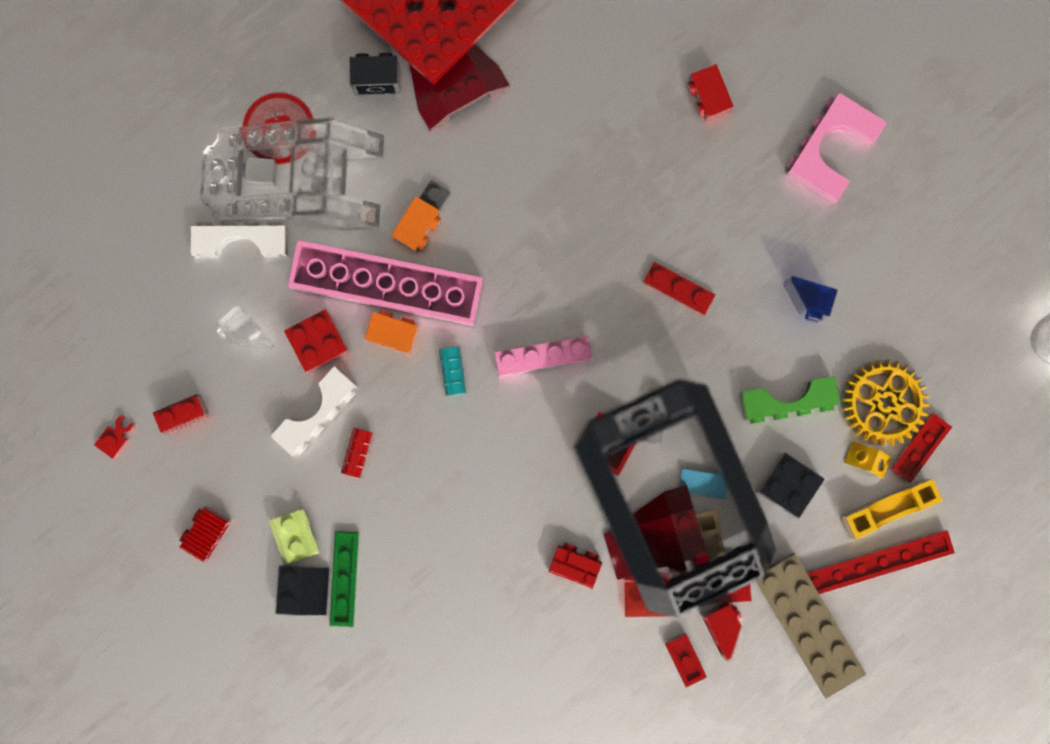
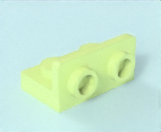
M304 509L269 520L284 565L318 554L317 541L313 537L309 526V518L305 514Z

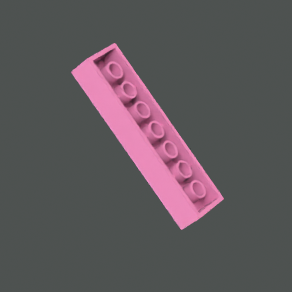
M298 240L288 287L292 290L474 326L483 278Z

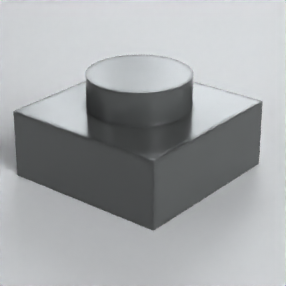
M431 180L420 196V199L440 211L451 195V192Z

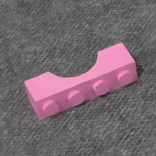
M588 336L495 352L499 377L592 360Z

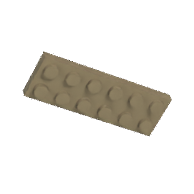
M793 552L770 566L765 577L757 580L756 583L823 696L827 699L867 675L796 554Z

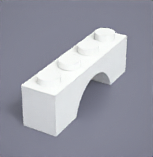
M198 222V226H191V255L194 257H219L223 247L235 239H248L255 242L264 257H288V229L286 226H282L281 222H268V226H259L258 222H245L244 226H235L234 222H221V226H212L210 222Z
M335 366L318 383L322 392V404L318 412L312 418L299 422L285 419L271 434L270 437L290 455L294 456L296 453L300 455L309 445L306 442L312 436L316 438L325 428L323 423L328 418L332 420L340 412L338 407L344 401L348 403L355 396L356 392L354 390L357 386Z

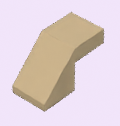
M717 509L696 513L709 558L725 555Z

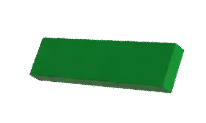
M335 531L329 626L354 627L359 532Z

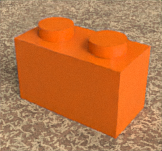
M415 196L391 234L392 239L415 253L419 249L423 250L429 241L427 235L430 230L435 231L441 222L439 217L440 211Z
M379 310V314L373 312L364 339L411 355L419 327L414 325L415 321L402 317L401 320L392 318V313Z

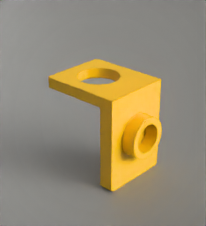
M853 441L844 463L871 472L883 479L891 456L878 449ZM883 459L882 468L878 470L879 463Z

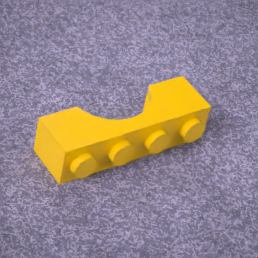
M925 479L848 513L841 518L850 538L858 539L878 530L893 520L921 511L943 500L934 480Z

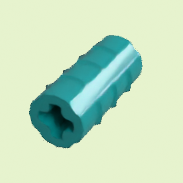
M460 346L439 349L445 395L466 393Z

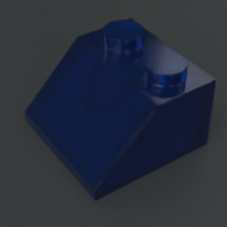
M791 276L785 281L784 288L799 315L805 316L804 320L818 323V321H823L830 317L838 289L795 276Z

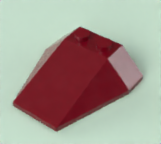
M475 44L435 85L430 83L409 64L418 111L429 131L450 121V115L484 96L489 95L491 98L510 87L500 67Z
M687 485L664 491L632 514L663 582H668L672 577L685 574L695 567L710 562ZM610 531L606 532L604 538L617 580H634Z

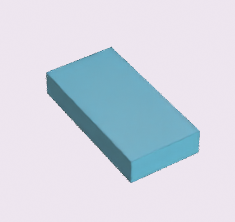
M681 469L679 487L687 485L690 494L721 499L726 498L727 487L720 474Z

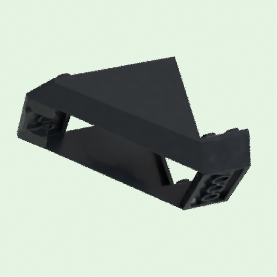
M677 379L589 420L573 448L602 517L635 580L647 611L679 618L765 577L776 552V546L766 516L706 384ZM645 416L643 420L638 421L639 418ZM693 417L710 449L738 511L749 543L738 546L732 551L727 552V554L719 556L702 566L695 567L685 574L672 577L668 582L664 583L606 457Z

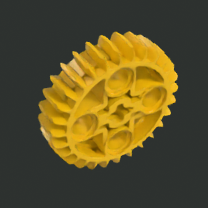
M889 359L885 360L884 366H882L881 360H876L875 367L871 362L866 364L868 370L862 366L859 367L860 375L857 373L851 374L855 381H846V384L851 388L843 389L842 391L848 394L847 398L841 399L842 402L847 403V406L841 410L849 412V415L845 416L844 419H852L853 421L848 427L858 428L854 433L855 435L863 432L862 440L864 441L872 437L871 444H876L878 439H880L881 446L886 445V440H888L890 446L894 445L895 438L899 443H903V435L907 439H911L910 431L914 433L919 432L915 425H924L925 423L920 419V416H928V413L922 411V409L930 406L928 403H923V399L928 398L929 395L921 393L927 386H919L917 384L922 378H913L915 370L907 373L908 365L899 368V361H895L891 366ZM888 373L881 386L867 380L875 374ZM894 376L899 377L901 380L899 389L893 387L891 383ZM861 385H866L869 388L870 393L866 398L859 392ZM908 386L914 396V405L902 399ZM888 398L887 403L889 406L883 408L881 399ZM856 400L868 407L862 420L856 409ZM903 408H907L910 411L911 416L907 421L901 417V410ZM872 416L879 421V425L875 430L869 426V419ZM890 419L903 426L893 432H882Z

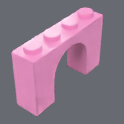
M841 93L835 98H829L824 106V109L827 110L823 118L817 117L811 127L814 129L811 137L806 135L799 146L802 149L799 156L794 155L787 165L790 168L787 173L789 177L833 204L838 201L850 180L832 170L823 162L819 152L822 137L832 131H845L871 146L887 123Z

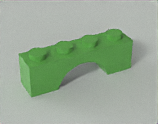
M835 376L808 381L807 388L802 397L792 403L780 402L774 399L766 388L739 393L744 420H750L751 424L765 422L764 417L773 416L774 420L788 418L787 413L796 412L797 416L811 414L810 409L820 408V412L834 410V405L840 404Z

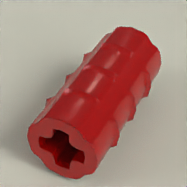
M353 427L341 469L342 474L356 478L361 477L372 432Z

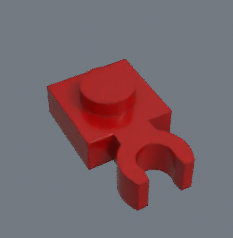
M122 415L116 419V427L113 429L108 426L94 444V446L112 459L117 457L129 441L124 437L125 433L131 432L135 427L134 423H130L127 428H123L122 421L125 417Z

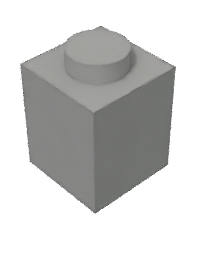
M246 157V164H242L241 177L244 178V181L248 185L276 187L277 162L274 159Z

